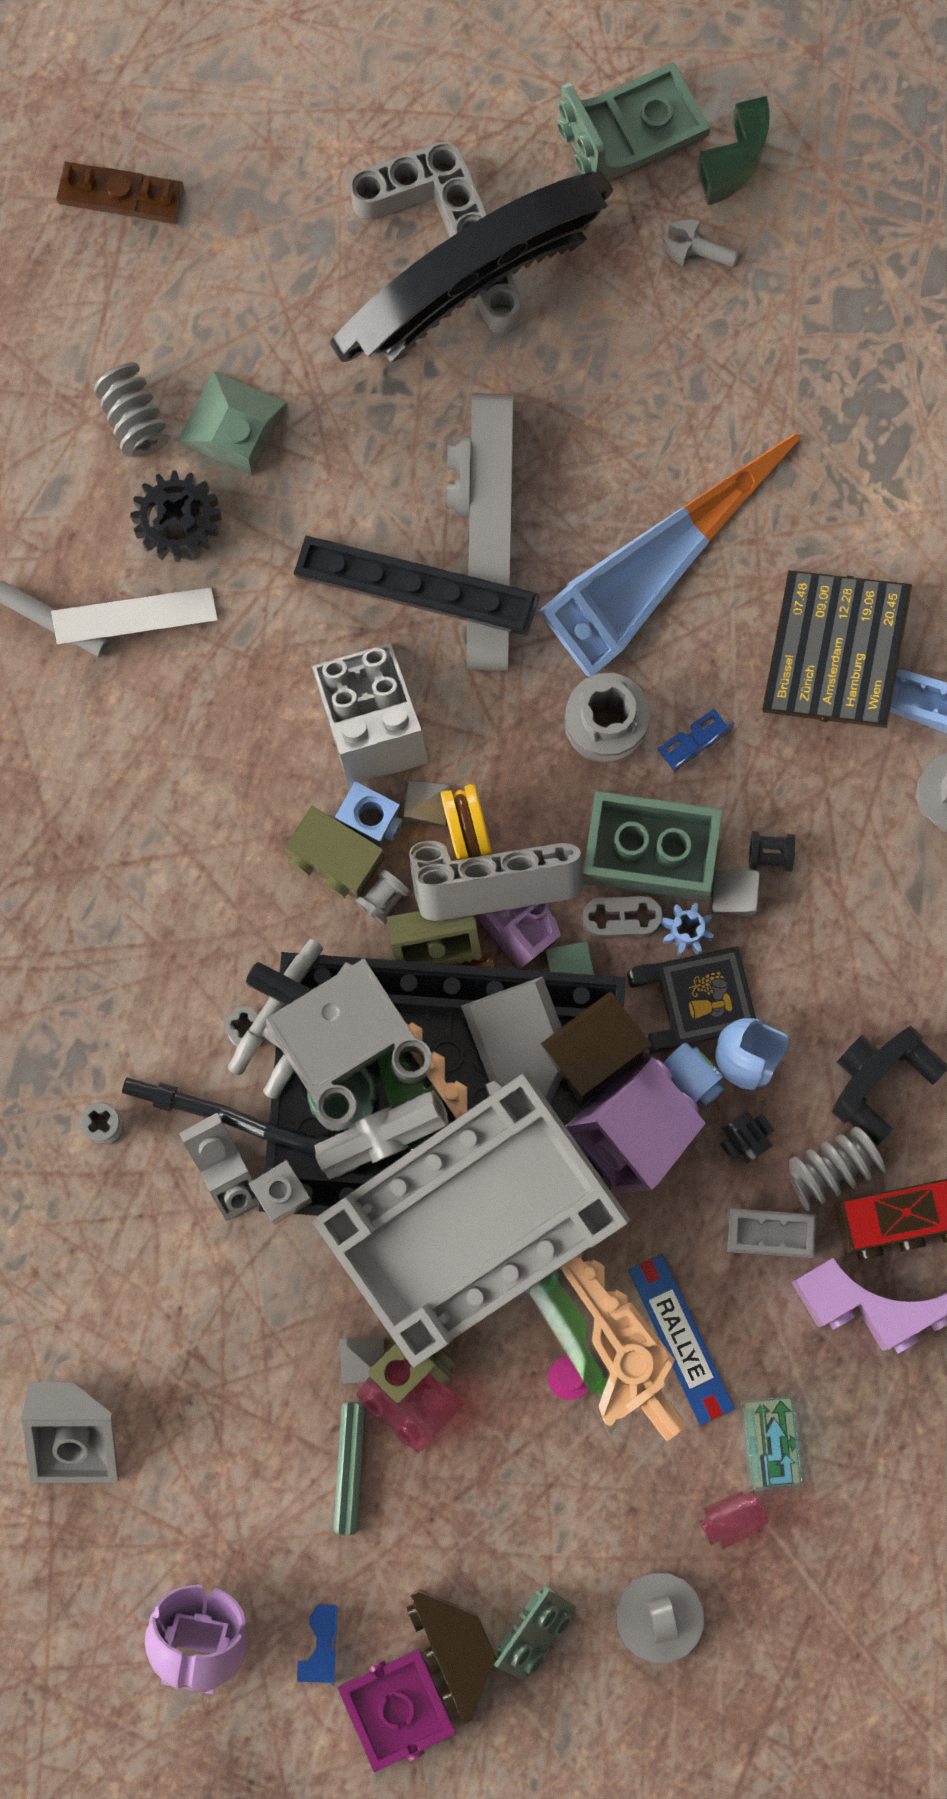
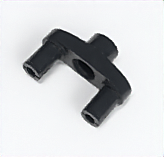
M912 1026L897 1034L880 1049L876 1048L866 1037L861 1035L837 1060V1063L852 1078L838 1097L831 1112L844 1124L848 1121L852 1126L862 1129L871 1138L876 1147L889 1135L893 1128L865 1103L867 1100L865 1095L897 1060L902 1062L905 1059L932 1085L947 1071V1063L921 1041L924 1037Z

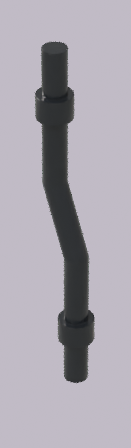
M127 1077L122 1088L123 1094L153 1102V1107L171 1112L174 1108L205 1118L218 1113L224 1124L264 1140L314 1154V1159H316L314 1145L331 1138V1136L324 1134L315 1137L277 1126L228 1106L178 1092V1087L164 1083L156 1086ZM366 1163V1164H363V1165H361V1166H359V1167L365 1169L367 1163Z

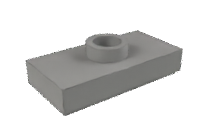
M730 1208L728 1211L726 1253L814 1259L817 1215Z

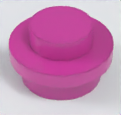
M575 1356L559 1358L552 1364L548 1373V1383L551 1390L556 1396L565 1400H575L585 1395L592 1381L589 1366L582 1359Z

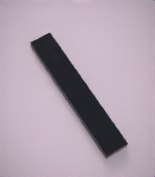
M305 535L293 573L297 578L524 636L529 634L540 598L536 592Z

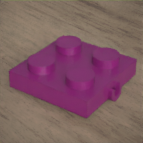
M419 1648L388 1663L383 1660L374 1666L368 1667L369 1672L337 1687L374 1773L406 1757L408 1761L414 1760L425 1754V1748L456 1734Z

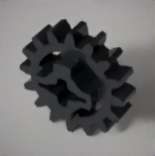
M173 470L171 479L167 481L160 474H157V485L152 487L147 483H143L142 488L146 496H134L133 498L135 507L139 509L130 513L132 522L139 524L133 529L137 539L145 538L143 546L147 552L157 547V555L161 560L167 556L168 552L173 553L176 562H180L183 552H188L192 559L197 558L195 548L200 545L208 550L210 543L207 536L219 535L218 526L213 523L222 520L220 509L214 508L219 504L216 494L207 495L210 489L206 481L196 486L193 473H189L185 480H180L177 470ZM202 506L203 519L201 524L198 525L195 516L200 512L199 507ZM153 507L156 509L157 517L152 521L154 525L150 527L149 516ZM174 513L179 516L183 513L184 517L180 520L176 517L170 519L169 515Z

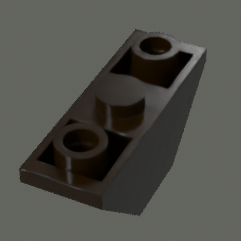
M419 1589L411 1593L413 1604L406 1606L416 1632L422 1629L426 1632L431 1646L424 1648V1652L433 1673L436 1674L442 1671L448 1688L441 1691L451 1717L459 1714L463 1724L472 1721L493 1667L495 1654L478 1613Z

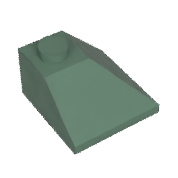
M213 370L178 442L253 475L287 407V402Z

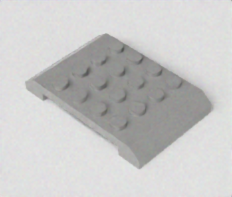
M525 1071L314 1218L312 1223L412 1367H415L448 1345L452 1339L547 1275L628 1224L630 1218L530 1075Z

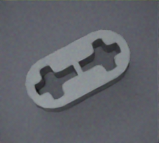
M606 897L593 899L587 903L582 913L581 922L583 929L593 938H642L651 936L658 930L663 914L657 901L650 897ZM642 906L646 907L647 914H654L655 919L649 920L647 927H640L639 920H625V915L637 914L638 908ZM597 908H604L605 915H619V920H609L606 922L604 929H599L595 921H589V916H594Z

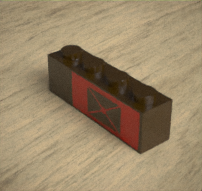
M947 1179L850 1198L834 1204L845 1255L857 1253L858 1261L883 1256L882 1247L899 1244L901 1252L926 1247L925 1238L941 1235L943 1243H947Z

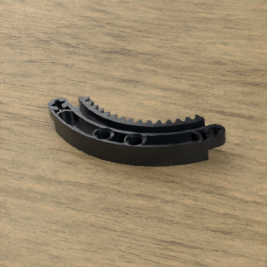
M601 171L580 174L537 189L489 213L438 245L393 279L335 334L330 341L331 347L342 362L351 361L364 352L367 357H370L374 352H384L390 362H395L407 355L406 350L417 345L415 342L417 339L426 337L429 329L439 326V321L442 318L450 317L452 310L462 308L469 298L475 299L482 289H490L495 281L502 282L509 273L514 275L522 266L528 268L535 260L539 263L547 255L551 258L557 252L563 254L568 249L571 252L583 244L587 238L582 231L589 227L588 224L600 214L601 209L608 207L605 200L612 194L613 187Z

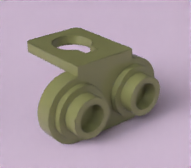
M395 1343L368 1371V1375L394 1402L399 1403L428 1373L442 1386L447 1387L453 1380L451 1369L456 1365V1362L444 1349H440L415 1367H410V1378L407 1383L395 1386L387 1381L385 1368L392 1360L398 1359L403 1361L406 1358Z

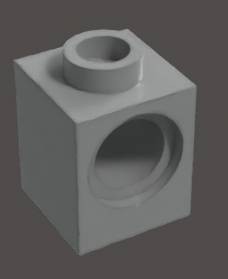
M287 1160L248 1183L274 1225L313 1202Z

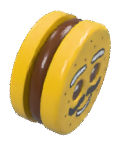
M475 784L464 786L465 792L463 790L455 791L454 796L452 790L441 792L442 803L457 860L493 854Z

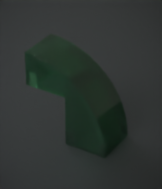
M767 96L735 104L732 125L738 142L700 151L697 172L708 205L720 202L736 193L749 181L756 171L763 155L769 129L770 112Z

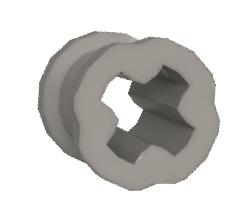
M381 869L378 872L379 879L365 897L359 896L355 902L368 915L385 925L388 913L402 896L407 897L411 891L391 873Z
M247 1006L236 1007L225 1018V1033L236 1047H238L242 1037L238 1030L235 1029V1026H242L243 1019L247 1018L253 1024L258 1016L253 1008Z
M102 1102L93 1103L83 1111L80 1119L81 1129L95 1143L113 1144L123 1134V1118L109 1104ZM99 1115L105 1119L111 1115L107 1121L111 1128L106 1133L100 1129L95 1131L97 1123L94 1120Z

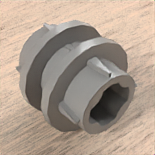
M616 673L595 674L582 680L570 694L565 713L566 735L572 747L584 758L598 763L619 762L631 756L642 745L650 721L649 702L642 689L630 678ZM607 709L613 710L621 716V724L613 723L607 728L599 726L592 720L593 713H602Z

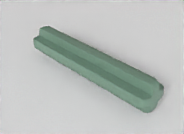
M345 1402L341 1408L333 1522L334 1533L340 1535H354L357 1532L366 1407L362 1403Z

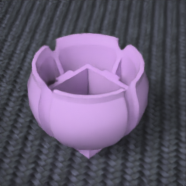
M202 1585L183 1586L164 1595L155 1606V1611L149 1619V1626L146 1629L145 1649L149 1663L154 1672L161 1678L162 1685L171 1686L178 1690L180 1688L191 1690L192 1693L201 1692L214 1695L215 1688L231 1679L238 1671L244 1660L248 1643V1630L244 1613L239 1603L231 1595L218 1588H215L210 1594H206L203 1591ZM176 1647L208 1654L188 1656L184 1652L178 1651Z

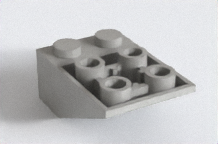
M391 643L312 666L348 787L352 786L355 781L364 783L429 763L422 730Z

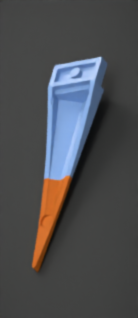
M800 435L789 436L569 582L564 590L538 611L586 676L591 677L624 650L687 568L749 495L800 440Z

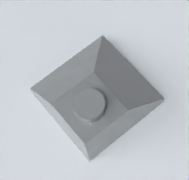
M29 1382L22 1415V1427L30 1483H118L119 1473L112 1413L73 1382Z

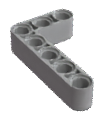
M448 142L436 143L363 169L353 176L350 183L353 210L357 216L365 220H375L434 199L451 238L487 215L460 150ZM441 164H447L452 166L453 169L442 172L437 170L436 167ZM406 177L415 180L411 185L398 183L400 179ZM365 191H374L378 194L371 199L360 196ZM454 199H463L468 202L462 207H455L450 204ZM509 273L502 282L495 281L490 289H482L475 298L486 326L497 334H507L515 330L520 320V295L512 275ZM503 304L509 306L512 310L506 314H499L493 311V308Z

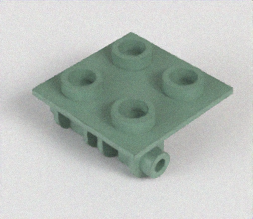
M547 1585L543 1587L541 1592L536 1590L524 1608L530 1612L528 1616L521 1612L519 1616L524 1620L519 1627L513 1623L511 1627L516 1633L513 1634L508 1631L496 1648L499 1653L495 1658L494 1666L526 1681L529 1675L536 1674L543 1666L547 1657L545 1651L554 1638L562 1636L570 1626L572 1621L571 1613L576 1606L560 1597L557 1592Z

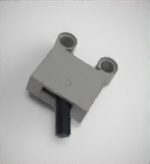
M364 958L313 990L260 962H256L249 971L246 979L248 986L286 1005L267 1017L266 1025L317 1105L316 1115L319 1122L325 1128L331 1131L343 1130L353 1122L356 1115V1099L354 1094L348 1088L338 1084L389 1052L393 1051L391 1069L399 1081L405 1084H416L427 1076L432 1063V1054L429 1047L423 1041L414 1037ZM408 1051L416 1052L422 1057L424 1065L417 1071H407L399 1063L400 1056ZM332 1098L343 1099L348 1104V1113L339 1119L331 1118L323 1109L325 1103Z

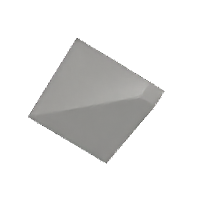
M409 781L403 815L404 823L446 827V815L441 792L450 790V785Z
M384 1337L339 1339L342 1384L375 1382L368 1375V1371L384 1355Z

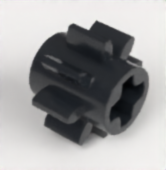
M747 1110L722 1128L728 1138L720 1145L732 1161L741 1156L745 1163L748 1164L773 1146L767 1136L774 1131V1128L763 1114L754 1119Z

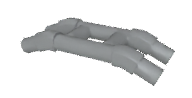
M309 939L283 975L301 983L314 961L322 952L323 947L315 940ZM345 963L338 974L352 965ZM271 997L268 999L250 1029L243 1036L235 1050L234 1056L228 1064V1069L236 1075L244 1073L264 1038L279 1047L266 1025V1018L284 1008V1004ZM285 1054L277 1063L263 1089L264 1094L272 1099H277L295 1071Z

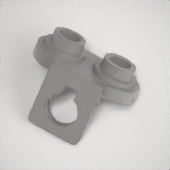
M461 436L460 440H456V444H448V469H456V474H460V480L456 479L455 484L447 483V508L455 509V513H459V517H469L471 436Z

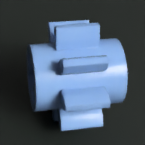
M694 903L690 910L682 911L681 907L676 904L673 908L675 919L663 918L661 925L664 928L670 929V934L665 936L663 944L673 942L678 947L677 956H681L684 949L692 948L696 955H699L702 951L699 943L700 939L711 941L714 936L711 932L705 930V926L711 921L712 916L706 915L702 917L697 913V903ZM683 921L687 926L695 925L697 927L693 938H690L687 933L681 935L678 933Z

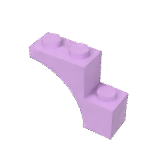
M834 1258L827 1260L791 1282L817 1327L825 1326L828 1323L832 1330L840 1327L855 1317L851 1309L856 1307L882 1351L890 1350L894 1347L898 1354L919 1342L920 1340L916 1333L931 1325L933 1330L937 1331L947 1325V1292L935 1298L917 1302L886 1299L856 1284L839 1267Z

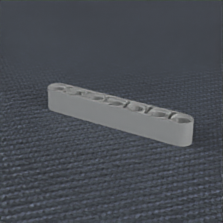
M472 393L468 576L510 586L513 394ZM467 621L466 670L508 671L509 632Z

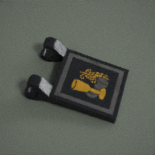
M738 946L656 964L635 966L627 973L628 983L632 988L660 982L671 1029L651 1032L646 1035L652 1043L650 1053L681 1046L685 1042L691 1044L719 1038L722 1030L734 1021L743 1018L756 1019Z

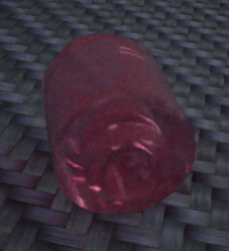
M754 1490L746 1494L740 1491L704 1508L706 1518L699 1521L709 1544L713 1545L718 1542L722 1550L760 1533V1527L769 1523L763 1506Z

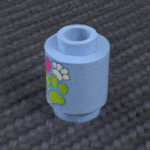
M687 1042L678 1047L663 1062L672 1074L673 1078L671 1081L681 1093L690 1096L696 1104L702 1102L705 1106H708L724 1091L723 1086L720 1084L724 1079L722 1073L697 1047L692 1049Z

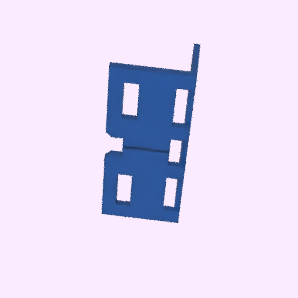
M713 709L691 724L692 732L685 735L684 732H680L657 749L675 772L702 751L731 733L735 723L732 722L727 726L717 711ZM709 718H714L715 721H713L705 728H702L700 726ZM679 741L681 745L668 753L666 749Z
M318 1604L310 1615L309 1625L316 1636V1649L308 1661H298L297 1682H327L334 1686L337 1605ZM331 1637H333V1650H330Z

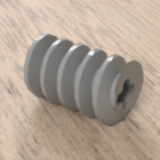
M135 362L119 365L100 377L94 387L96 397L101 400L100 405L103 412L108 414L107 421L114 428L113 434L116 440L121 442L119 446L121 452L127 457L149 455L162 448L171 438L167 434L158 435L164 430L166 424L162 419L152 420L158 415L159 409L156 405H147L151 402L153 396L151 391H140L145 387L146 380L141 376L134 377L140 371L138 363Z
M858 1127L850 1130V1140L842 1134L836 1136L835 1148L828 1142L820 1144V1156L811 1149L805 1151V1164L797 1157L789 1159V1177L792 1186L807 1211L811 1210L809 1197L812 1195L821 1204L826 1202L824 1190L826 1188H829L837 1197L842 1195L840 1181L842 1180L852 1189L857 1187L855 1176L857 1173H860L867 1181L872 1180L871 1166L873 1165L883 1174L886 1173L884 1161L874 1142Z

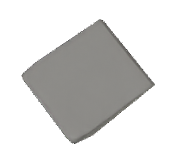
M715 871L712 913L754 917L757 911L760 871Z

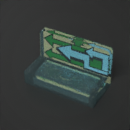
M779 1397L740 1401L749 1490H769L777 1487L801 1485L802 1474L793 1398Z

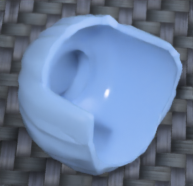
M743 1018L736 1020L725 1027L719 1035L715 1052L719 1071L725 1079L740 1088L753 1091L759 1087H764L770 1082L775 1068L789 1048V1036L763 1024L760 1019Z

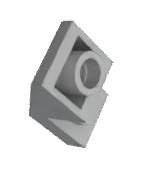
M218 1113L179 1133L185 1147L198 1167L212 1198L226 1221L259 1204L257 1197L248 1184L253 1181V1178Z

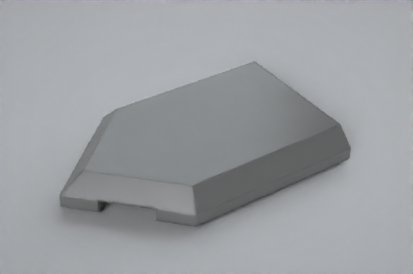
M543 976L462 1005L461 1008L489 1081H495L503 1087L527 1071L548 1103L551 1104L563 1078L540 1043L562 1028Z

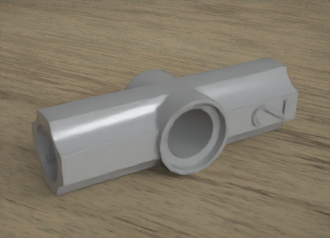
M435 1091L424 1093L394 1109L388 1107L355 1122V1127L314 1145L316 1150L315 1157L321 1170L327 1175L329 1180L340 1177L370 1161L375 1163L408 1148L407 1144L449 1125L446 1109Z

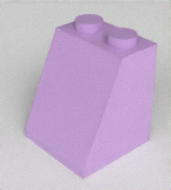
M653 1057L640 1060L609 1084L565 1125L577 1144L617 1193L653 1190L706 1124L698 1114L699 1108L695 1101L687 1094L679 1091L671 1081L673 1077L670 1070L661 1061L655 1060Z

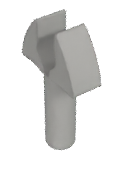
M681 220L669 224V233L683 236L686 239L684 243H677L665 237L663 239L665 251L679 265L684 266L686 257L694 254L731 267L737 264L739 259L738 251L704 240L699 236L697 232L699 220Z

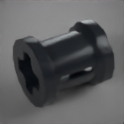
M752 831L749 846V869H756L758 865L784 867L785 871L792 872L795 857V834H787L785 838L760 836L759 831ZM763 849L780 850L781 853H764Z

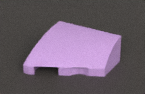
M549 903L474 915L519 970L561 936L556 918L552 916L549 910Z

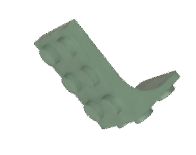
M671 62L590 99L580 100L570 82L561 86V100L557 102L560 115L559 119L556 120V125L562 140L565 143L571 142L576 152L574 154L575 163L581 174L601 171L609 182L709 136L710 126L675 62Z

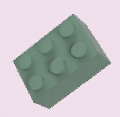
M595 791L582 876L583 884L707 902L712 889L722 809Z

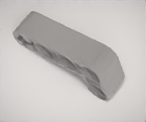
M437 841L417 843L409 851L413 891L419 912L427 920L442 921L569 900L577 897L583 891L581 851L572 844L558 843L454 861L450 860L446 846Z

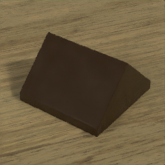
M608 992L540 1043L581 1106L640 1060L650 1054L652 1045L611 992Z

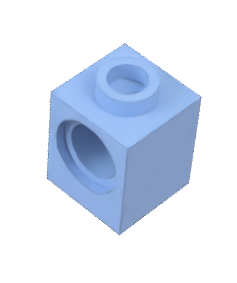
M356 781L353 783L335 816V820L380 848L385 839L390 842L394 840L403 822L398 817L400 804ZM367 809H376L383 815V819L375 826H367L360 821L359 816Z

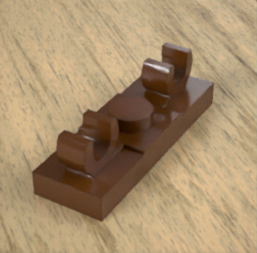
M65 161L56 198L58 204L176 224L184 185L182 181Z

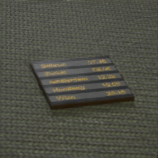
M788 570L762 711L771 714L819 719L822 722L834 721L887 728L912 584L854 578L851 575L844 577Z

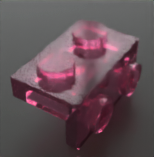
M407 1358L403 1361L398 1359L392 1360L386 1366L385 1377L392 1385H404L409 1380L410 1367L412 1365ZM430 1373L399 1403L394 1402L370 1376L356 1392L357 1397L362 1400L368 1412L380 1417L394 1430L396 1437L404 1445L412 1447L418 1453L422 1452L465 1404L450 1389L442 1386Z

